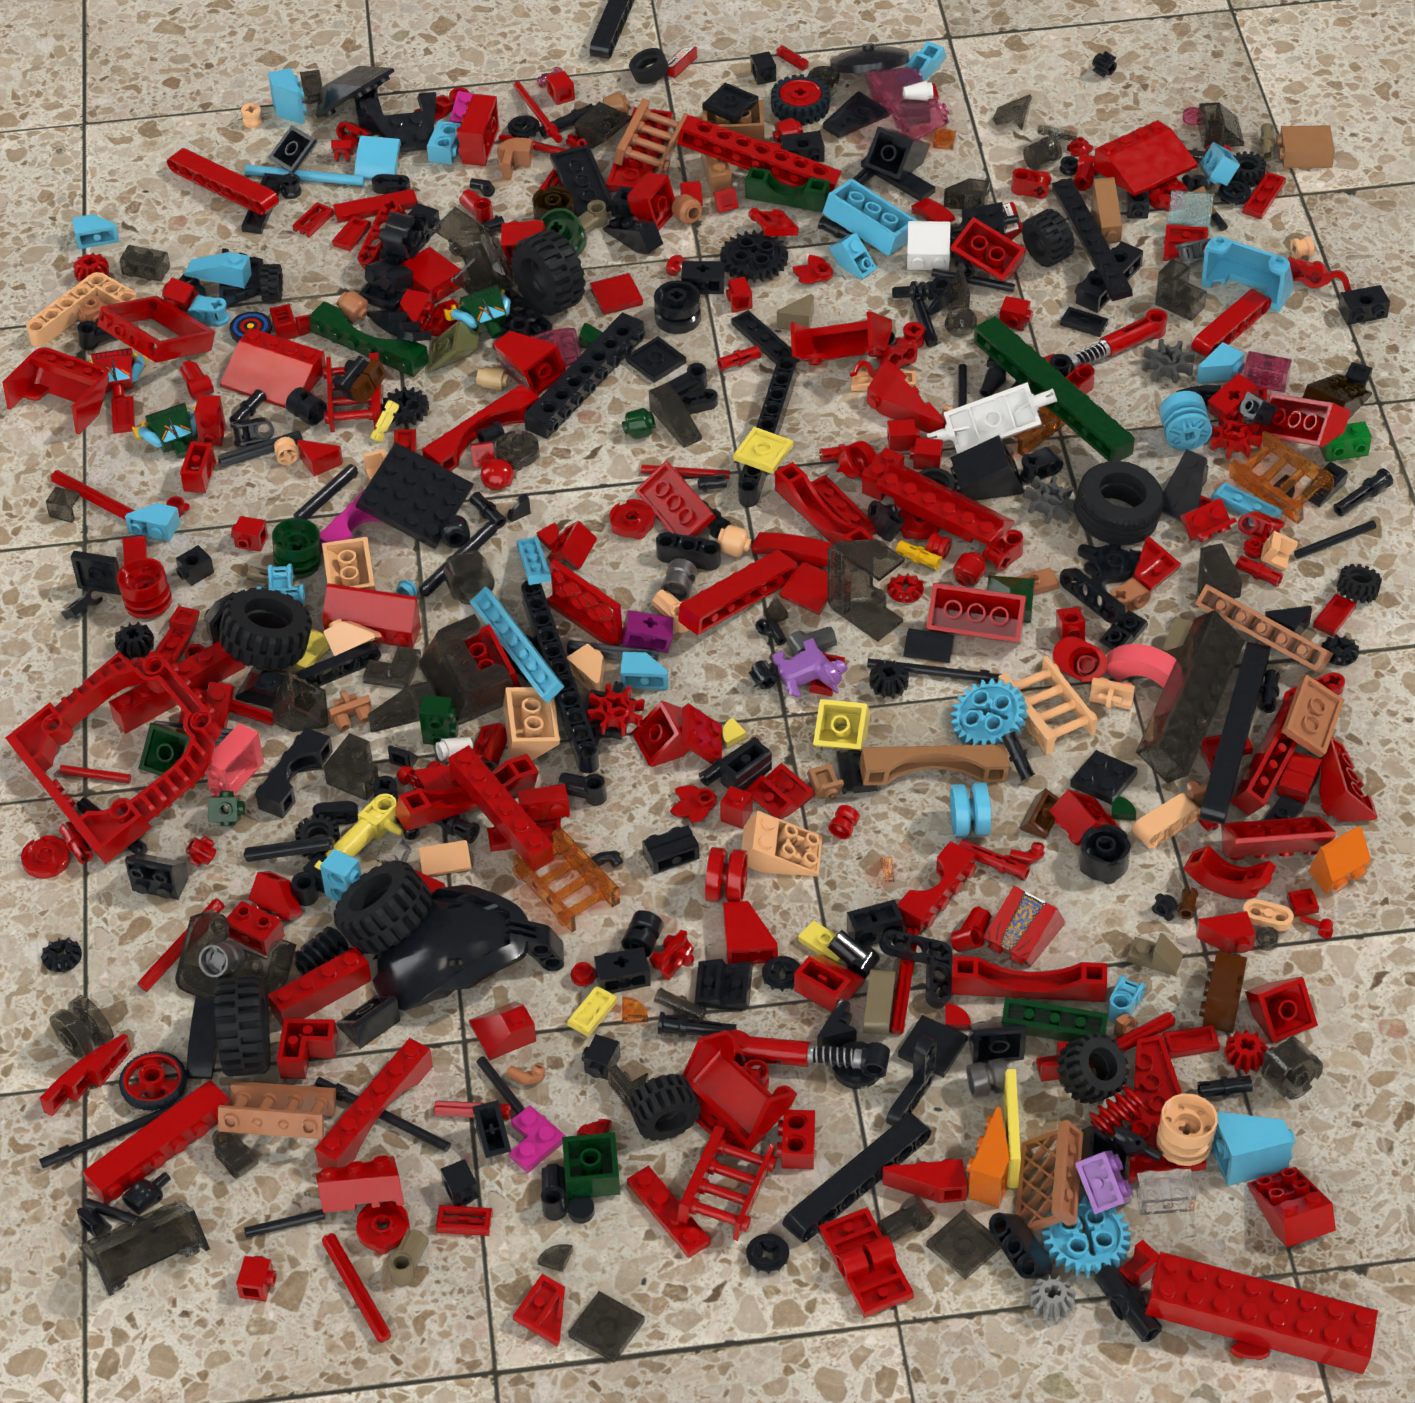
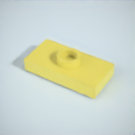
M813 920L798 935V942L818 955H825L839 964L843 961L827 948L836 934Z
M595 986L567 1020L568 1026L589 1037L618 1002L617 996Z

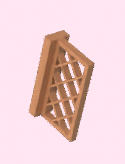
M1067 1119L1058 1122L1057 1130L1022 1142L1016 1215H1019L1025 1222L1031 1212L1035 1214L1030 1222L1026 1224L1031 1232L1060 1222L1067 1226L1077 1223L1080 1176L1075 1163L1081 1161L1083 1132ZM1057 1140L1056 1147L1053 1151H1050L1049 1148ZM1040 1146V1148L1037 1150L1034 1156L1030 1159L1031 1149ZM1045 1153H1050V1155L1047 1157L1044 1163L1041 1166H1039L1038 1162L1045 1155ZM1055 1162V1168L1051 1172V1174H1049L1047 1171ZM1035 1167H1037V1172L1034 1174L1031 1180L1028 1181L1029 1174ZM1046 1174L1048 1178L1044 1181V1183L1041 1185L1039 1189L1036 1188L1035 1186ZM1053 1184V1191L1048 1197L1045 1194ZM1032 1190L1037 1191L1028 1204H1026L1027 1197ZM1043 1197L1046 1198V1201L1037 1212L1033 1210ZM1052 1206L1051 1214L1053 1215L1043 1218Z

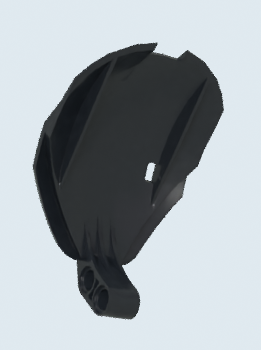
M471 885L436 889L431 893V907L428 909L427 916L421 920V924L407 938H403L399 944L392 945L386 951H379L377 954H374L373 960L378 959V974L372 981L378 995H395L398 1008L406 1011L434 1000L448 997L455 990L470 989L494 973L521 961L527 954L533 957L543 969L558 971L564 967V943L551 927L528 921L526 914L517 904L498 894ZM462 960L463 964L450 966L449 962Z

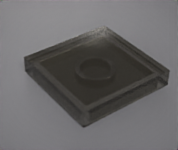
M964 1209L926 1241V1247L965 1280L1001 1249L991 1232Z

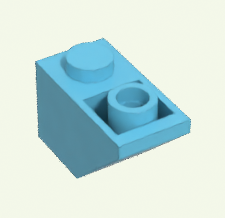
M856 232L843 237L829 247L839 266L859 279L865 278L877 269Z
M159 503L130 512L125 516L129 533L145 535L146 537L170 542L180 525L178 508Z

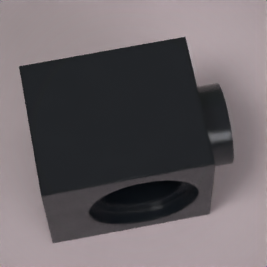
M770 52L750 55L751 73L757 85L775 82L776 64Z
M621 186L611 199L612 217H620L621 219L634 217L627 200V195L631 192L632 188Z
M1148 190L1136 196L1127 192V218H1148Z
M199 545L176 557L178 567L176 572L182 580L185 579L191 586L214 573L211 557Z
M465 1159L440 1169L442 1183L453 1206L467 1205L479 1198L477 1182Z

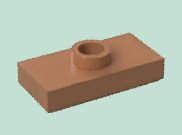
M1051 567L1017 576L1018 578L1035 579L1033 596L1059 589L1060 583Z

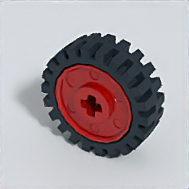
M795 74L792 75V78L784 77V80L780 79L778 84L775 83L771 90L772 112L780 121L794 118L796 121L799 120L801 126L805 125V122H808L809 125L813 124V120L818 122L820 118L823 119L828 114L830 109V90L828 85H825L823 80L819 81L818 77L812 79V75L804 77V74H800V77H797Z

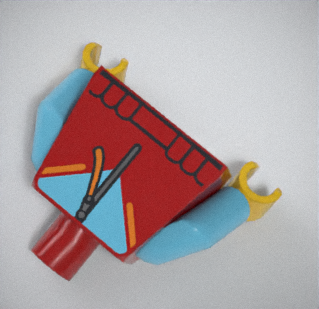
M132 348L92 353V359L90 360V363L107 369L109 382L105 393L111 392L112 398L125 397L124 390L134 387V381L139 379L144 366L148 364V358L144 355L138 356V353L133 354Z

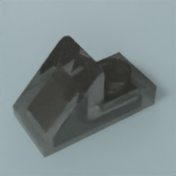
M1029 94L998 107L992 120L996 125L1004 122L1009 123L1014 120L1018 127L1023 130L1028 118L1032 96Z
M614 1065L607 1069L608 1083L629 1109L628 1104L630 1097L633 1096L632 1093L639 1089L640 1085L648 1082V1073L632 1081L626 1071L622 1072L617 1065Z

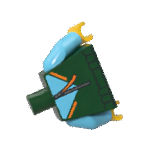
M498 285L460 297L458 309L456 305H452V310L444 309V313L448 321L461 320L477 333L488 331L491 338L496 339L503 334L500 326L504 325L505 319L509 315L511 300L505 295L504 289L500 293Z
M184 402L146 415V427L144 422L140 423L141 427L139 428L133 426L134 435L138 439L143 438L153 446L161 448L163 452L174 450L177 458L186 457L188 451L186 445L193 442V436L197 434L194 416L196 406H193L192 410H187Z

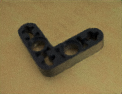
M896 930L886 931L879 942L881 951L889 956L926 964V1001L935 1009L944 1008L945 1003H948L951 999L953 953L951 947L947 943ZM910 944L918 945L922 952H914ZM937 970L942 972L945 976V979L937 978L934 975L933 971ZM938 988H940L939 997L942 999H939L938 995L935 994Z
M923 1035L917 1042L913 1055V1077L890 1108L886 1117L887 1124L893 1126L905 1115L912 1113L930 1088L936 1073V1040Z

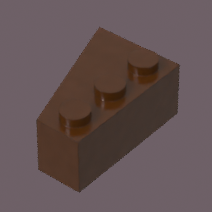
M1217 952L1215 962H1209L1207 976H1211V980L1205 982L1203 996H1206L1207 999L1206 1002H1201L1199 1016L1204 1017L1203 1026L1213 1025L1215 1030L1233 1033L1247 957Z

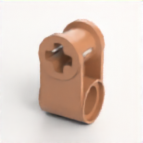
M1133 578L1110 592L1112 596L1124 605L1126 612L1128 610L1133 612L1144 607L1151 598V592Z

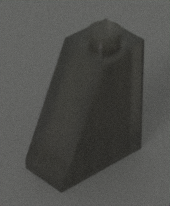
M1223 544L1200 548L1196 601L1206 584L1233 599L1241 597L1243 581Z

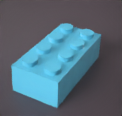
M852 178L828 194L822 212L830 220L843 226L849 232H856L864 242L871 244L881 253L888 256L908 243V221H918Z

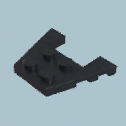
M436 92L418 94L417 100L421 112L383 115L379 98L361 99L360 107L368 113L369 120L377 126L381 137L400 139L401 146L399 152L427 150V144L434 131Z

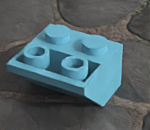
M291 68L269 72L272 103L276 115L299 124H304V115H307L305 103H302L304 92L302 87H300L298 75H294Z

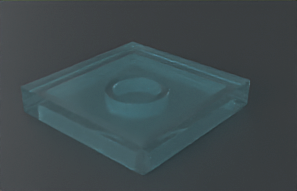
M1171 190L1168 224L1208 227L1209 236L1214 193Z

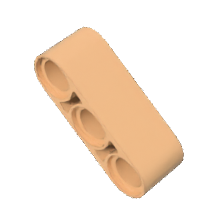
M1181 793L1137 820L1132 827V833L1149 849H1152L1196 822L1201 809L1184 793Z

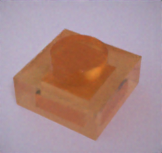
M936 129L933 148L953 150L956 131Z

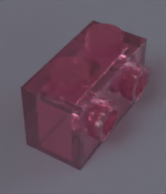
M1249 351L1244 365L1243 376L1258 388H1267V390L1285 393L1290 377L1292 359Z

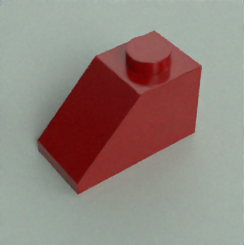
M1247 911L1198 919L1196 930L1198 939L1227 954L1245 953L1254 948L1256 934Z

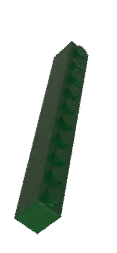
M994 316L974 326V343L1020 384L1028 383L1032 394L1037 395L1052 388L1054 389L1058 402L1045 406L1107 461H1121L1133 454L1135 442L1133 435L1119 425L1115 419L1111 418L1103 408L1096 405L1088 395L1080 391L1073 382L1065 378L1045 358L1041 357L1033 347L1026 344L1018 334L1010 330L1004 322H1001Z

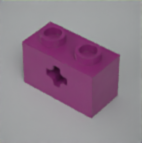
M628 610L623 624L622 646L668 653L673 639V617Z

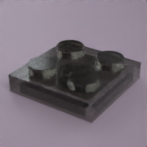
M598 1291L570 1328L568 1335L569 1338L615 1363L644 1324L645 1316Z

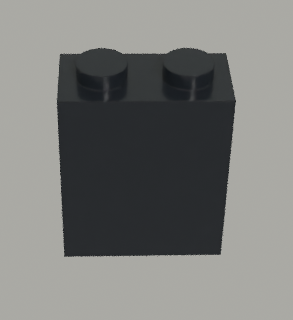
M878 126L864 166L901 180L923 164L930 144L897 130Z
M999 435L950 457L953 464L950 470L955 480H958L955 483L958 493L964 494L974 501L1020 495L1025 491L1016 462Z

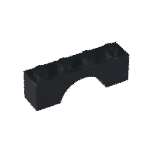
M305 727L302 733L295 737L292 746L283 753L280 762L275 768L271 769L265 782L258 786L255 793L258 809L280 818L286 816L296 802L293 786L290 784L291 779L303 770L321 768L333 752L330 736Z

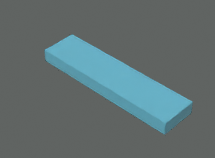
M533 537L517 540L516 546L528 584L551 582V573L539 538Z

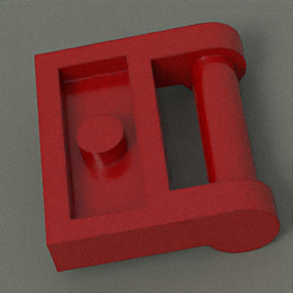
M752 208L748 213L749 218L757 222L761 226L763 233L767 236H798L799 227L780 209L760 211L757 208Z

